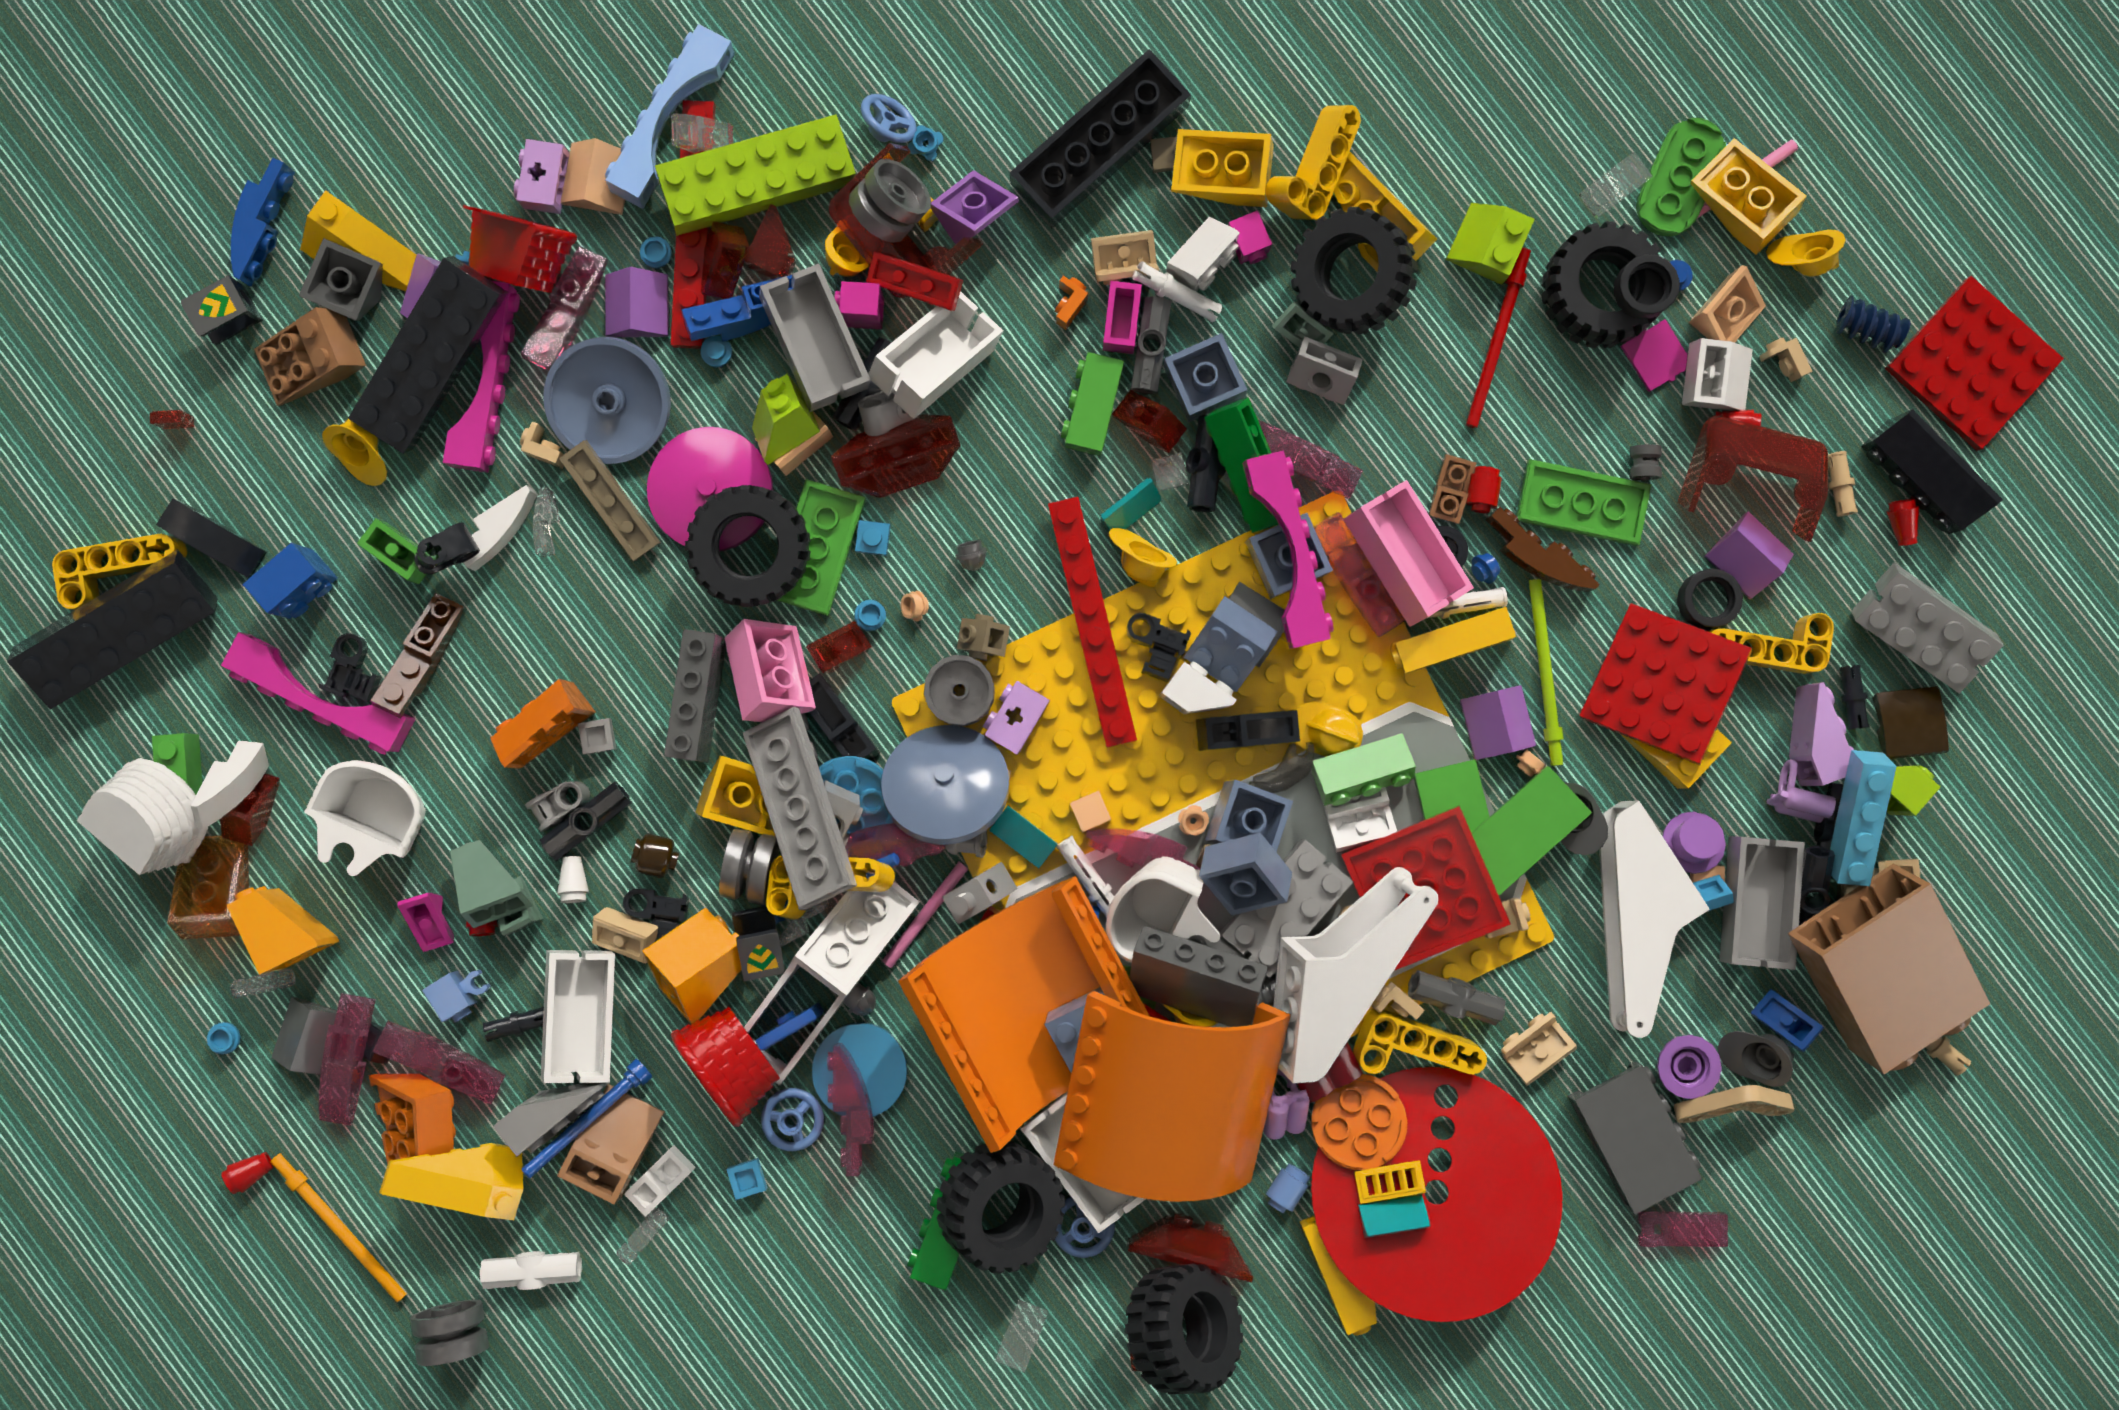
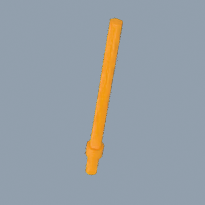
M281 1153L275 1156L270 1163L286 1179L284 1183L292 1192L297 1191L397 1303L406 1296L407 1293L306 1182L308 1178L301 1170L296 1171Z

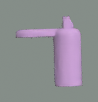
M1793 759L1787 760L1780 773L1778 793L1771 794L1770 798L1766 801L1767 804L1774 806L1778 813L1821 823L1824 817L1830 818L1835 809V798L1795 788L1797 762Z
M1279 1068L1277 1075L1285 1077L1288 1082L1287 1087L1291 1091L1287 1092L1286 1095L1276 1096L1275 1088H1273L1263 1131L1268 1138L1274 1140L1282 1138L1285 1130L1292 1134H1299L1305 1130L1310 1102L1307 1091H1299L1296 1083H1292Z

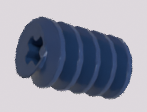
M1850 295L1842 306L1837 318L1836 334L1840 335L1845 328H1848L1847 338L1852 339L1857 333H1860L1859 343L1863 344L1870 337L1872 338L1870 347L1873 349L1880 342H1883L1882 352L1886 354L1892 347L1897 349L1903 343L1909 332L1911 320L1908 318L1901 320L1900 315L1896 313L1889 315L1888 310L1883 308L1877 311L1876 305L1869 304L1866 306L1865 301L1861 299L1854 301L1853 296Z

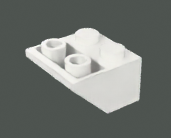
M1208 217L1167 262L1166 271L1173 275L1179 283L1194 291L1200 288L1204 291L1215 279L1214 274L1217 272L1218 267L1221 265L1225 268L1236 256L1235 251L1239 247L1237 240L1240 233L1235 228Z
M1705 338L1689 343L1682 405L1729 411L1745 410L1753 349L1731 341Z
M1194 661L1190 665L1184 662L1159 695L1183 714L1228 708L1237 700L1231 696L1234 691L1220 680L1213 683L1205 677L1208 672Z

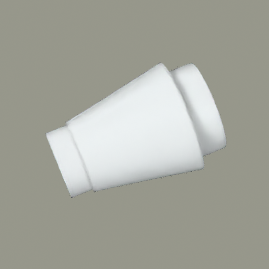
M580 856L563 857L557 895L560 896L561 903L585 902L589 889L582 859Z

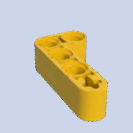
M1330 105L1324 107L1319 114L1296 176H1274L1269 179L1266 185L1267 200L1290 218L1317 220L1324 216L1360 126L1361 117L1356 106Z
M154 534L63 550L55 555L52 564L58 601L63 607L76 610L99 596L97 579L140 572L177 549L186 558L187 547L178 538L165 534ZM138 548L140 552L139 558L133 562L132 554ZM155 550H165L164 554L155 552ZM107 554L108 563L102 567V557ZM76 559L77 568L74 572H71V563ZM81 590L82 598L76 603L75 595Z
M1824 613L1806 615L1796 622L1793 640L1725 628L1708 632L1740 644L1748 641L1753 647V652L1746 665L1807 674L1819 672L1828 665L1834 624L1832 619ZM1811 621H1815L1819 627L1816 636L1809 629ZM1776 646L1780 647L1783 651V659L1781 661H1778L1774 656ZM1807 651L1813 654L1814 663L1812 666H1809L1805 661Z
M778 856L770 867L766 907L773 915L795 920L802 917L806 910H799L783 858ZM848 857L857 886L847 891L884 892L893 885L895 874L892 867L888 864L870 858ZM866 873L875 874L874 876L866 878ZM787 899H788V905H787V907L785 908V903H786V901H787Z
M1374 1009L1367 1013L1353 1048V1054L1358 1064L1364 1071L1370 1074L1380 1073L1384 1070L1393 1048L1473 1075L1480 1073L1487 1063L1485 1052L1472 1040L1409 1018L1405 1019L1401 1015L1382 1010L1379 1013ZM1382 1020H1387L1386 1029L1379 1033L1375 1032L1376 1024ZM1409 1031H1417L1416 1038L1412 1042H1404L1405 1035ZM1446 1041L1442 1051L1434 1052V1046L1437 1042ZM1370 1050H1376V1057L1372 1061L1365 1062L1364 1055ZM1459 1050L1462 1054L1471 1056L1473 1053V1057H1467L1464 1060L1457 1052Z

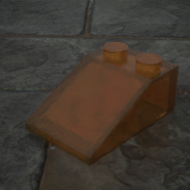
M246 834L205 836L200 846L196 849L194 856L191 857V861L177 866L167 924L181 939L240 936L226 905L237 900L235 897L237 893L249 888L248 837Z

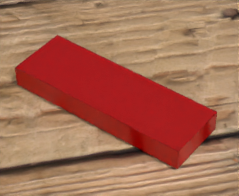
M878 251L873 253L866 279L867 283L880 284L882 288L950 311H955L963 284L962 279Z

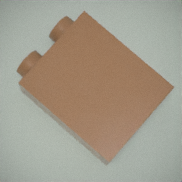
M1894 863L1872 877L1870 886H1858L1788 933L1848 1049L1884 1075L1891 1070H1900L1910 1066L1917 1059L1919 1051L1943 1035H1953L1961 1032L1969 1025L1973 1015L1990 1005L1932 885Z

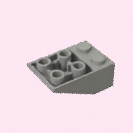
M610 1082L581 1083L540 1091L515 1107L493 1127L516 1156H519L526 1150L532 1154L556 1136L561 1129L579 1117L584 1110L605 1095L602 1089Z

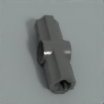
M1145 297L1131 384V390L1141 394H1158L1172 303L1171 300L1164 297ZM1148 339H1153L1158 342L1160 348L1155 352H1149L1144 349L1143 343Z
M1419 970L1410 978L1408 984V996L1410 998L1436 1006L1448 1015L1461 1019L1467 1016L1495 1026L1504 1017L1506 1001L1502 997L1477 990L1473 985L1453 977L1447 980Z

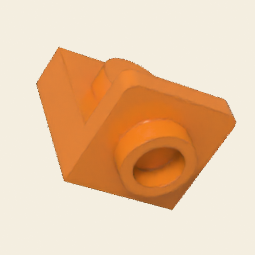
M1062 276L1059 280V288L1070 295V298L1064 296L1055 309V312L1058 313L1056 315V324L1067 330L1088 301V293L1085 291L1086 286L1076 278L1071 277L1069 280Z

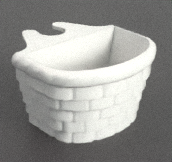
M142 758L126 763L121 770L116 772L114 777L108 780L103 787L99 788L91 796V799L88 800L77 820L138 875L145 872L150 873L155 869L158 871L164 867L167 869L172 865L177 866L181 863H189L208 830V827L197 829L191 809V804L196 795L187 783L165 765Z
M352 760L338 763L325 770L304 813L311 816L317 824L318 860L323 863L329 862L334 847L339 843H348L354 849V858L347 867V873L350 876H357L382 855L394 854L404 858L410 851L422 826L426 808H424L423 801L413 787L392 770L375 763Z
M1162 856L1147 863L1119 889L1108 910L1106 933L1120 958L1132 963L1133 951L1144 926L1187 940L1193 935H1201L1210 942L1215 943L1219 941L1220 933L1198 907V898L1204 883L1199 877L1200 870L1194 869L1192 866L1174 858Z

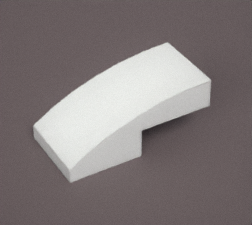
M673 1145L624 1195L646 1217L696 1167Z

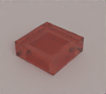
M182 410L152 411L150 413V424L161 429L194 428V417Z

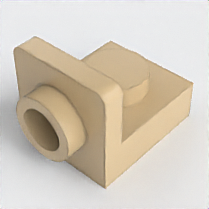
M1784 337L1766 345L1768 351L1759 356L1761 362L1778 355L1780 370L1789 378L1790 382L1812 372L1797 337L1788 342L1785 341Z
M531 422L530 427L525 428L521 435V451L529 457L563 469L564 465L559 458L564 454L559 451L560 446L546 440H542L540 444L545 429L538 423Z
M1519 898L1503 900L1502 904L1511 925L1488 933L1485 937L1492 938L1518 930H1528L1527 922L1531 921V917L1526 903H1522Z
M1392 982L1388 986H1383L1371 1005L1377 1012L1381 1013L1393 999L1394 1003L1391 1007L1405 1019L1410 1014L1417 1020L1425 1011Z

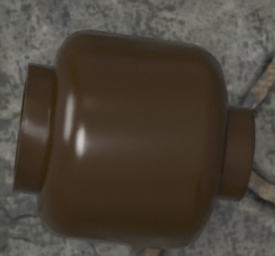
M648 833L642 839L637 838L630 862L635 863V870L638 873L663 878L666 876L668 869L675 871L679 852L674 851L675 844L672 839Z

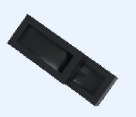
M174 498L156 524L183 542L248 578L253 575L267 553L218 521L207 517L185 502Z
M819 673L809 680L816 706L810 713L841 755L862 757L870 761L878 756L881 752L823 675Z
M1297 710L1196 719L1199 751L1300 742Z

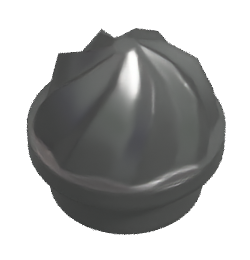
M981 540L968 541L956 546L958 551L956 559L959 560L964 569L977 571L982 567L987 551L985 547H982Z
M858 983L843 1003L850 1008L848 1010L850 1013L864 1016L874 1010L876 997L869 986L865 988Z

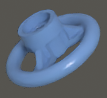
M871 94L862 100L861 114L869 126L870 134L875 139L881 142L907 143L914 138L917 131L916 122L911 113L901 103L882 94ZM871 105L874 107L875 117L870 112ZM884 105L895 110L900 116H896L893 112L887 110ZM901 128H906V129H907V132H906V133H903V134L895 133V131H896L897 129H901Z
M787 1088L773 1094L764 1105L761 1114V1126L766 1138L775 1147L785 1151H800L811 1146L820 1136L824 1125V1114L818 1100L809 1092L799 1088ZM794 1097L803 1100L796 1109H786L783 1112L773 1110L776 1104L783 1099ZM811 1107L814 1113V1126L810 1134L804 1138L801 1131L804 1124L803 1114ZM787 1116H794L797 1119V1124L794 1126L789 1125L786 1120ZM770 1121L777 1122L778 1129L783 1134L792 1135L794 1142H788L779 1138L774 1133Z
M1069 1197L1065 1200V1207L1061 1208V1212L1065 1214L1068 1209L1076 1205L1077 1217L1073 1220L1071 1229L1064 1235L1061 1225L1058 1224L1056 1231L1059 1233L1055 1238L1056 1243L1066 1253L1079 1258H1088L1101 1253L1107 1248L1113 1238L1115 1222L1098 1233L1073 1198ZM1082 1222L1089 1225V1229L1085 1232L1077 1228ZM1094 1237L1101 1239L1097 1244L1089 1248H1078L1070 1244L1073 1240L1087 1243Z

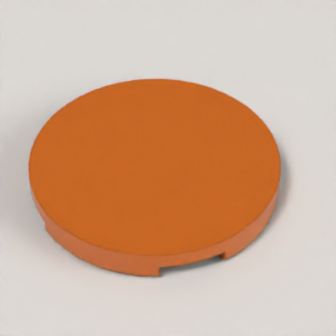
M1362 1074L1353 1082L1335 1088L1327 1096L1315 1101L1311 1115V1128L1316 1144L1329 1160L1343 1168L1360 1171L1380 1167L1397 1154L1406 1137L1407 1117L1399 1095L1389 1084L1375 1076Z

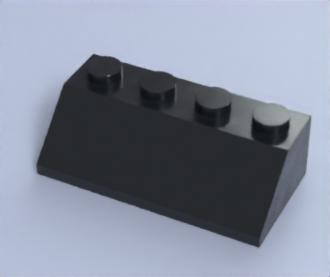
M1913 409L1887 420L1861 446L1867 452L1868 459L1872 463L1881 466L1889 474L1890 481L1897 487L1903 488L1911 496L1910 499H1915L1916 506H1919L1921 510H1925L1933 518L1934 525L1939 530L1948 534L1962 531L2003 500Z

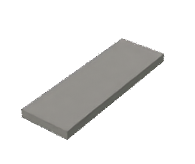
M792 707L743 732L799 910H807L857 886L800 709Z

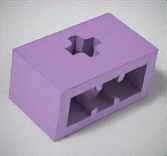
M526 139L525 149H521L519 153L520 179H516L514 184V197L524 209L561 214L562 204L560 202L570 154L563 144Z
M1016 681L1014 686L1010 684L1006 686L999 698L1003 705L998 713L994 711L990 713L983 727L987 729L986 737L1018 755L1050 700ZM1016 708H1019L1023 721L1021 723L1015 721L1013 725L1008 724L1009 717L1006 715L1008 710L1014 712Z

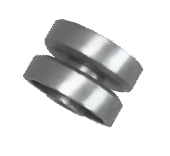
M880 159L850 193L849 204L857 220L871 234L881 240L894 243L902 241L914 227V224L918 223L931 208V198L923 182L909 168L894 160Z
M953 655L941 659L930 669L925 679L924 696L929 709L937 718L950 725L967 726L977 723L988 714L994 702L995 686L990 672L980 661L970 656ZM956 685L960 687L963 685L966 690L965 694L956 696L953 690Z
M737 828L732 831L722 863L719 883L720 897L737 900L742 895L746 886V897L749 903L766 904L770 867L774 859L779 856L776 836L762 834L754 846V838L751 831Z
M462 1300L434 1306L412 1315L410 1323L413 1336L424 1338L414 1346L417 1364L421 1366L441 1365L463 1360L486 1351L489 1348L487 1331L484 1328L476 1327L485 1318L482 1301Z

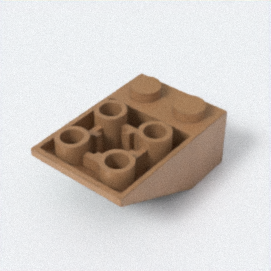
M315 307L254 349L277 406L342 381L366 366L347 317L328 308Z
M608 1084L603 1093L606 1094L614 1086ZM625 1093L577 1136L557 1176L615 1205L623 1197L664 1111Z

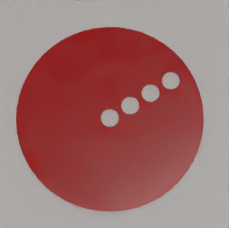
M1419 1067L1401 1070L1379 1078L1397 1092L1407 1117V1133L1403 1145L1390 1161L1380 1167L1420 1160L1425 1187L1430 1181L1439 1180L1447 1186L1448 1197L1442 1204H1433L1427 1200L1425 1194L1422 1195L1430 1221V1227L1364 1238L1358 1207L1361 1204L1354 1175L1355 1170H1349L1333 1163L1318 1147L1312 1171V1207L1318 1231L1330 1257L1348 1281L1361 1293L1388 1310L1406 1317L1423 1321L1454 1322L1473 1319L1503 1307L1518 1297L1540 1274L1551 1255L1560 1229L1563 1199L1561 1177L1554 1153L1544 1132L1532 1115L1509 1093L1473 1074H1467L1450 1068ZM1441 1085H1449L1457 1092V1102L1451 1108L1440 1107L1434 1099L1435 1090ZM1444 1116L1453 1122L1455 1130L1451 1138L1440 1140L1433 1135L1431 1124L1437 1117ZM1442 1148L1450 1154L1451 1165L1448 1170L1437 1172L1429 1166L1428 1155L1433 1149ZM1407 1170L1405 1174L1408 1189L1414 1188L1411 1170ZM1392 1173L1395 1191L1401 1190L1398 1173ZM1379 1175L1382 1193H1387L1385 1175ZM1372 1176L1366 1177L1369 1196L1375 1195Z

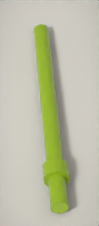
M1541 579L1529 580V589L1546 729H1543L1545 742L1548 741L1551 766L1564 765L1561 740H1564L1563 729L1559 727L1542 582Z

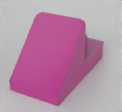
M429 892L399 901L397 904L423 952L454 942V934L442 914L443 897Z

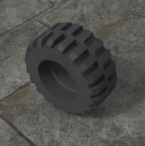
M1349 207L1347 212L1337 209L1331 211V218L1327 219L1322 216L1315 221L1317 227L1313 231L1307 228L1302 236L1306 238L1302 245L1297 244L1294 253L1298 255L1297 261L1291 262L1290 271L1296 274V278L1291 280L1292 289L1299 293L1296 299L1300 306L1307 309L1306 313L1321 324L1346 334L1355 332L1358 335L1367 334L1369 328L1377 331L1385 327L1384 320L1387 318L1394 321L1400 315L1396 310L1400 305L1407 307L1411 299L1406 295L1409 289L1415 290L1417 283L1412 278V273L1418 272V262L1412 259L1415 250L1413 245L1407 241L1406 234L1386 217L1370 209L1363 211L1359 207ZM1361 243L1371 245L1376 250L1379 261L1378 273L1373 284L1365 293L1350 300L1338 298L1334 295L1330 284L1331 269L1335 260L1345 249Z
M1605 221L1601 227H1599V224L1594 223L1587 225L1583 231H1576L1558 248L1546 266L1547 272L1542 277L1541 286L1546 287V290L1541 296L1543 304L1549 303L1550 308L1546 311L1549 320L1555 318L1558 321L1559 325L1556 329L1561 334L1565 331L1572 334L1569 340L1577 344L1584 340L1586 341V347L1596 348L1603 344L1604 348H1611L1618 343L1624 344L1632 340L1657 319L1658 316L1650 319H1637L1624 313L1623 310L1614 312L1601 310L1593 306L1585 298L1579 284L1580 269L1588 261L1603 260L1622 269L1636 257L1645 254L1658 255L1657 253L1661 251L1660 247L1656 242L1651 246L1646 241L1649 235L1641 230L1636 234L1632 232L1633 226L1626 223L1617 228L1615 221ZM1650 269L1636 271L1628 281L1631 296L1643 305L1657 303L1661 300L1665 291L1662 279Z
M752 485L722 489V492L707 498V502L703 506H699L695 511L694 515L696 516L692 523L689 522L686 531L689 532L688 541H685V551L688 550L689 553L687 562L689 569H693L696 577L694 578L698 584L703 585L708 590L707 593L712 597L719 598L724 603L741 607H753L774 602L790 592L796 586L798 580L803 577L811 553L809 551L810 534L806 530V522L803 516L796 510L797 507L775 491ZM743 516H754L767 522L774 530L778 540V553L774 563L765 572L755 576H743L733 572L726 566L719 551V541L725 527L733 520Z
M1010 1141L1001 1150L990 1153L987 1145L983 1143L974 1148V1153L971 1154L967 1151L960 1157L962 1161L957 1166L953 1164L948 1171L950 1174L948 1180H943L940 1191L943 1194L942 1197H938L936 1207L941 1212L937 1216L938 1225L943 1230V1237L952 1248L976 1268L983 1271L989 1270L991 1273L997 1274L1003 1273L1005 1269L1010 1273L1020 1270L1019 1265L1023 1264L1027 1267L1035 1262L1034 1257L1038 1254L1042 1256L1048 1250L1046 1246L1050 1240L1054 1241L1059 1233L1056 1231L1058 1224L1062 1225L1064 1213L1061 1212V1208L1065 1207V1195L1061 1193L1063 1186L1060 1179L1055 1176L1054 1169L1027 1148H1023L1019 1144ZM1018 1183L1019 1200L1013 1214L1000 1226L983 1230L982 1215L990 1197L1003 1186Z
M1192 1263L1153 1269L1148 1275L1142 1277L1137 1284L1138 1287H1135L1130 1296L1132 1302L1127 1306L1126 1316H1128V1324H1125V1334H1128L1129 1343H1127L1128 1351L1133 1354L1134 1360L1132 1362L1138 1371H1142L1141 1377L1161 1393L1190 1394L1214 1391L1215 1388L1221 1387L1228 1380L1227 1377L1233 1374L1236 1368L1234 1363L1240 1359L1241 1350H1239V1346L1243 1342L1240 1324L1243 1323L1241 1314H1238L1237 1311L1239 1304L1236 1297L1231 1295L1230 1291L1232 1289L1225 1280H1221L1222 1276L1206 1265ZM1183 1316L1185 1319L1187 1329L1186 1342L1184 1339L1182 1327Z

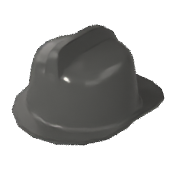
M1566 782L1565 784L1592 813L1564 837L1561 842L1566 849L1575 854L1588 855L1595 853L1603 847L1608 838L1606 819L1593 795L1585 787L1577 783Z
M1734 1031L1723 1036L1718 1044V1054L1723 1064L1738 1075L1772 1087L1783 1086L1791 1079L1794 1054L1790 1051L1789 1046L1784 1040L1778 1036L1771 1034L1758 1036L1748 1032Z

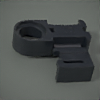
M1137 613L1128 621L1126 627L1127 635L1131 641L1150 648L1149 653H1152L1150 662H1145L1141 673L1168 682L1176 659L1181 658L1185 652L1191 632L1187 630L1186 634L1160 625L1161 619L1146 613ZM1143 620L1147 622L1150 632L1143 637L1134 634L1132 624L1135 621ZM1149 665L1164 670V673L1150 668Z
M346 633L336 640L330 657L334 658L335 662L326 684H318L320 689L342 697L352 695L362 699V701L371 703L370 700L374 696L382 677L373 673L372 676L363 674L364 669H361V666L368 651L367 642L363 637ZM350 639L356 640L359 645L357 654L352 657H348L343 650L345 642Z
M632 889L624 896L623 908L627 914L635 918L654 919V921H651V924L658 926L657 938H662L680 925L677 924L678 918L680 923H684L687 920L689 897L683 894L682 898L657 896V891ZM638 894L644 895L647 899L646 908L641 912H634L630 907L632 897Z

